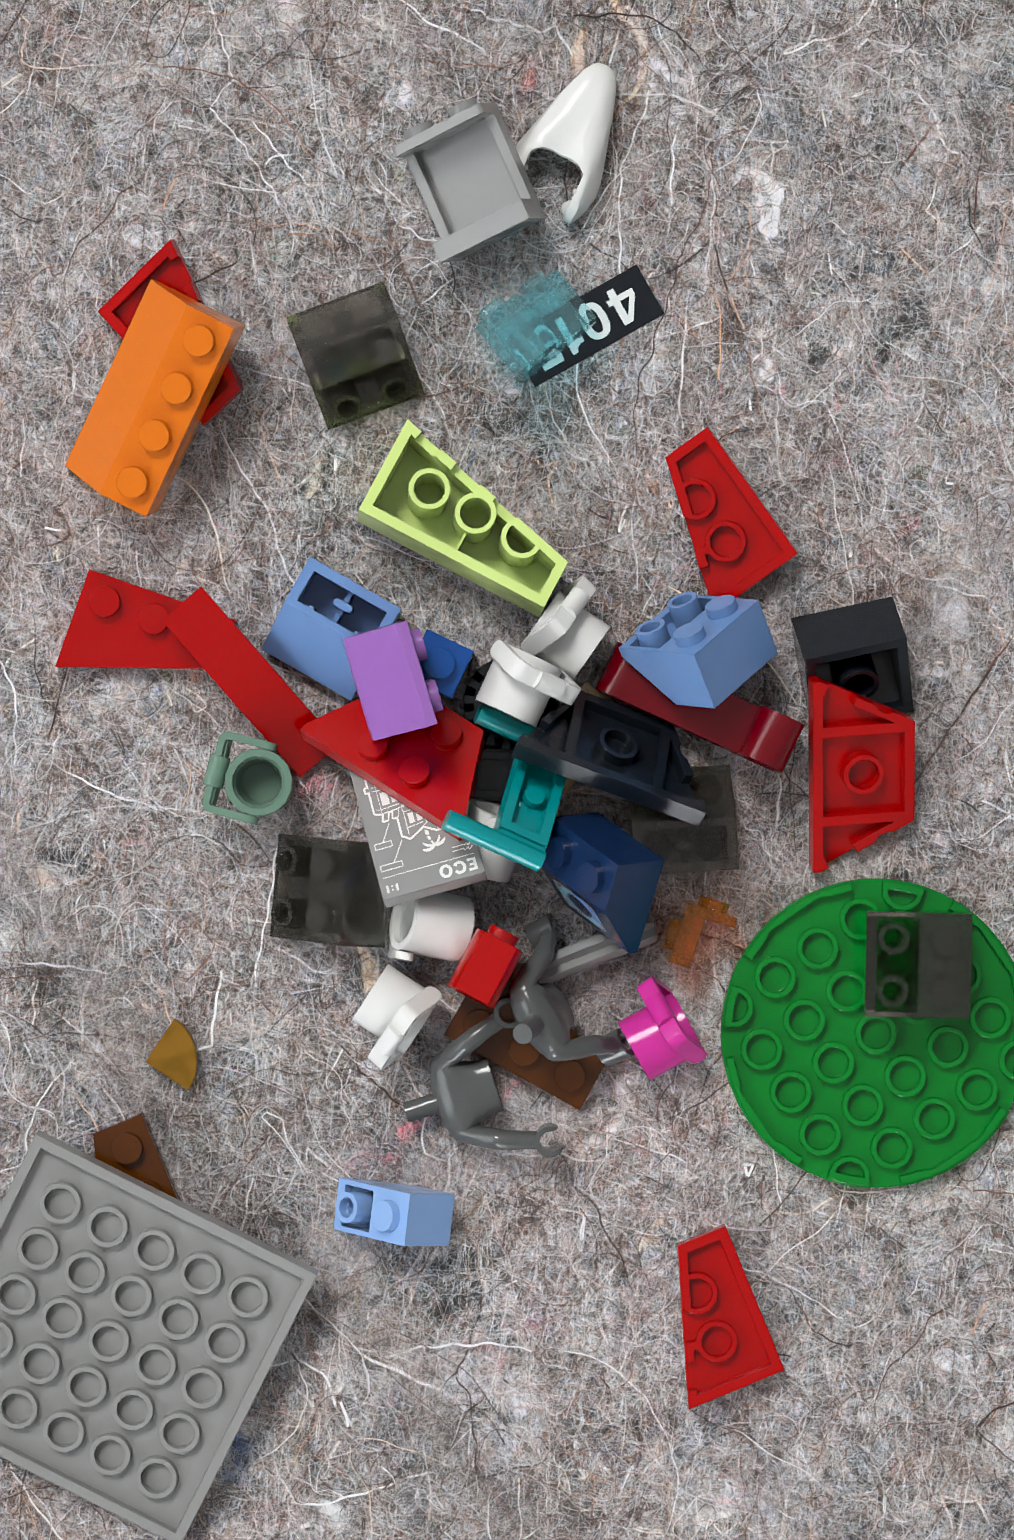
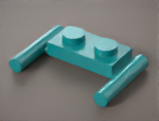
M483 703L479 706L473 721L516 742L524 733L528 735L536 729V727ZM514 758L494 829L453 810L447 812L441 829L538 872L546 858L545 850L549 842L567 777Z

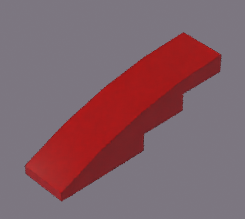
M202 586L161 620L268 742L278 744L277 752L287 761L300 778L326 756L325 753L303 740L300 731L306 723L317 719V717Z

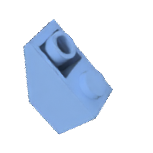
M339 1178L333 1229L401 1246H449L455 1194L414 1185Z

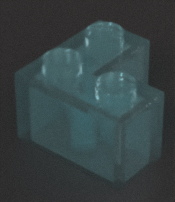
M557 269L547 277L540 271L527 280L518 289L522 296L521 298L514 294L505 301L499 296L477 314L480 320L478 325L475 326L477 343L515 389L596 323V316Z

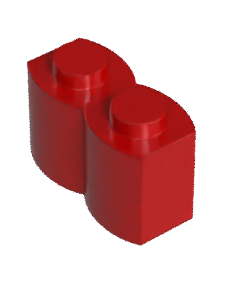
M493 924L489 926L486 932L477 928L447 986L489 1009H494L523 954L521 950L515 947L519 938Z

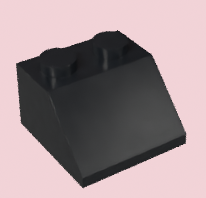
M893 597L791 618L795 654L807 711L808 677L817 676L905 714L914 712L907 637Z

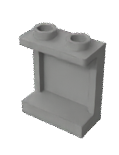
M471 98L452 106L447 110L449 118L434 126L431 121H426L409 128L403 133L405 141L392 147L396 158L406 159L441 238L432 243L440 262H458L546 218L497 104L477 103L476 98Z

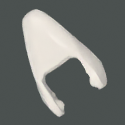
M602 63L590 65L575 77L515 146L525 170L528 169L527 163L531 153L537 149L554 152L579 167L582 176L577 189L573 190L574 195L572 199L564 202L561 207L564 216L562 220L568 224L575 222L588 210L597 196L602 180L616 97L615 73L609 66Z

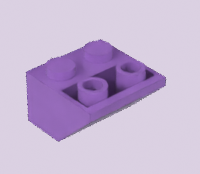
M400 621L342 639L371 740L375 741L438 724L435 712L442 711L443 705L435 680H424L419 661L428 659V655L419 628L410 630L407 621Z

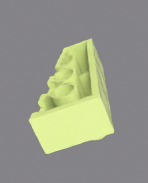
M407 419L358 510L357 522L540 618L566 569L568 561L521 519L514 517L495 500L496 497L481 484L478 485L457 466V462L442 449L439 450L421 434L422 431Z

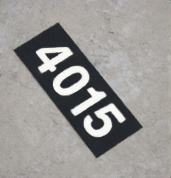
M636 264L507 339L534 387H537L660 317L664 312Z

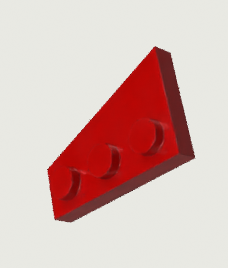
M170 239L98 310L99 314L123 339L151 279L205 305L175 239ZM231 359L227 363L211 401L200 422L203 425L209 424L244 390Z
M706 427L665 457L709 596L733 595L736 598L799 553L709 427Z
M89 569L55 667L203 669L161 621L178 607L182 601ZM231 619V621L236 625L237 621Z
M725 1224L677 1243L688 1408L692 1409L784 1371L783 1364Z

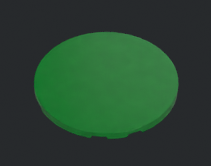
M862 878L824 886L801 896L771 917L754 935L736 963L727 985L720 1022V1042L723 1065L736 1102L760 1137L778 1154L793 1165L830 1182L861 1188L906 1186L947 1172L978 1151L994 1135L1006 1119L1008 1111L1014 1102L1013 960L997 936L977 915L959 902L922 885L885 878Z

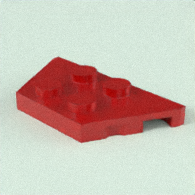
M817 676L808 677L809 867L813 873H819L829 868L828 862L854 848L858 852L875 843L881 834L894 832L914 821L915 721L910 715Z
M360 699L314 719L300 729L303 740L440 829L449 810L467 817L470 798H473L476 787V770L482 759L485 735L484 730L443 705L442 711L435 712L438 723L436 725L375 741L371 740ZM445 831L446 833H448L449 835H451L459 841L463 839L461 837H458L452 833Z

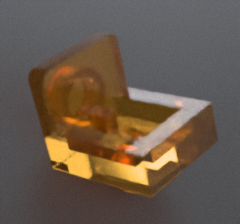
M700 895L698 904L686 901L680 921L671 918L664 935L661 948L670 950L667 960L686 968L690 967L705 919L735 928L738 918L727 914L730 905Z

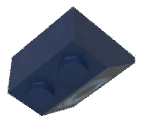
M598 812L555 817L549 842L545 850L546 858L541 867L565 906L629 954L637 953L665 860Z

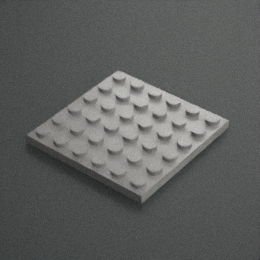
M39 1130L0 1206V1457L166 1540H184L319 1270Z

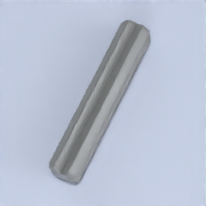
M649 916L639 948L655 943L658 940L657 929ZM598 933L555 950L553 960L538 981V984L553 983L628 952L603 933ZM521 963L515 967L511 975L512 981L521 969V967L524 965V963Z

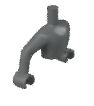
M548 913L526 927L527 937L535 949L513 979L509 989L511 1009L518 1024L513 1029V1037L520 1044L530 1043L550 1061H571L597 1055L606 1067H612L634 1055L632 1049L627 1050L620 1038L622 1033L620 1028L605 1036L588 1035L571 1039L570 1030L574 1025V1015L568 1001L555 985L551 983L538 984V981L553 960L556 944L566 939L563 933L559 934L552 925L553 915Z
M504 995L499 998L494 1008V1013L461 1034L432 1059L430 1064L432 1094L403 1102L408 1122L439 1113L447 1130L456 1141L496 1150L537 1149L542 1156L548 1158L555 1157L562 1152L564 1145L546 1148L541 1144L540 1138L544 1133L558 1129L556 1124L545 1123L537 1131L505 1130L484 1127L480 1124L490 1116L504 1111L496 1080L488 1059L460 1061L503 1027L514 1028L518 1025L515 1019L506 1020L499 1013L500 1007L510 1002L509 995Z

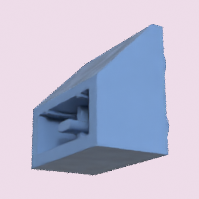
M310 557L283 603L261 650L352 701L357 689L342 639L396 623L403 611L389 601Z
M684 592L671 598L663 611L652 620L640 624L636 628L635 634L619 647L621 656L676 705L715 709L778 654L759 600L735 598L733 595L704 596L697 595L695 592Z

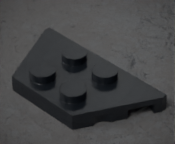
M582 690L572 705L562 703L559 709H553L544 716L538 727L530 734L526 735L524 733L520 736L511 753V757L696 826H699L707 812L705 801L696 800L689 785L694 774L688 759L680 751L681 742L673 724Z

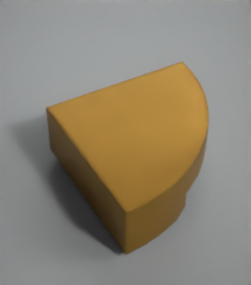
M175 1018L145 1062L186 1090L191 1088L196 1077L198 1065L197 1050L189 1030Z

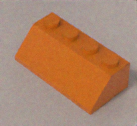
M151 279L65 467L99 494L145 517L158 512L246 325Z

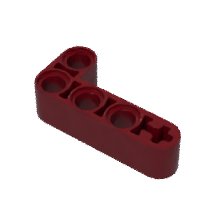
M616 643L595 688L596 690L662 721L673 724L679 729L776 773H783L805 726L804 724L765 706L753 704L734 694L728 696L715 709L676 705L621 656L619 647L622 643Z

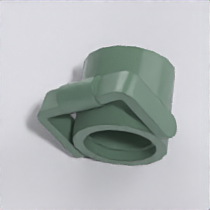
M233 732L222 733L218 738L215 753L210 754L203 784L206 785L202 800L203 808L209 813L258 825L259 821L257 816H266L280 811L289 803L293 795L295 776L287 761L280 754L276 753L278 744ZM233 741L263 748L242 752L230 763L229 754ZM224 782L229 800L238 810L244 813L216 806L220 789H223Z

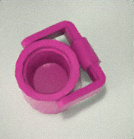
M653 976L637 986V990L646 1007L617 1023L649 1081L687 1060L690 1063L702 1061L707 1056V1053L670 988Z

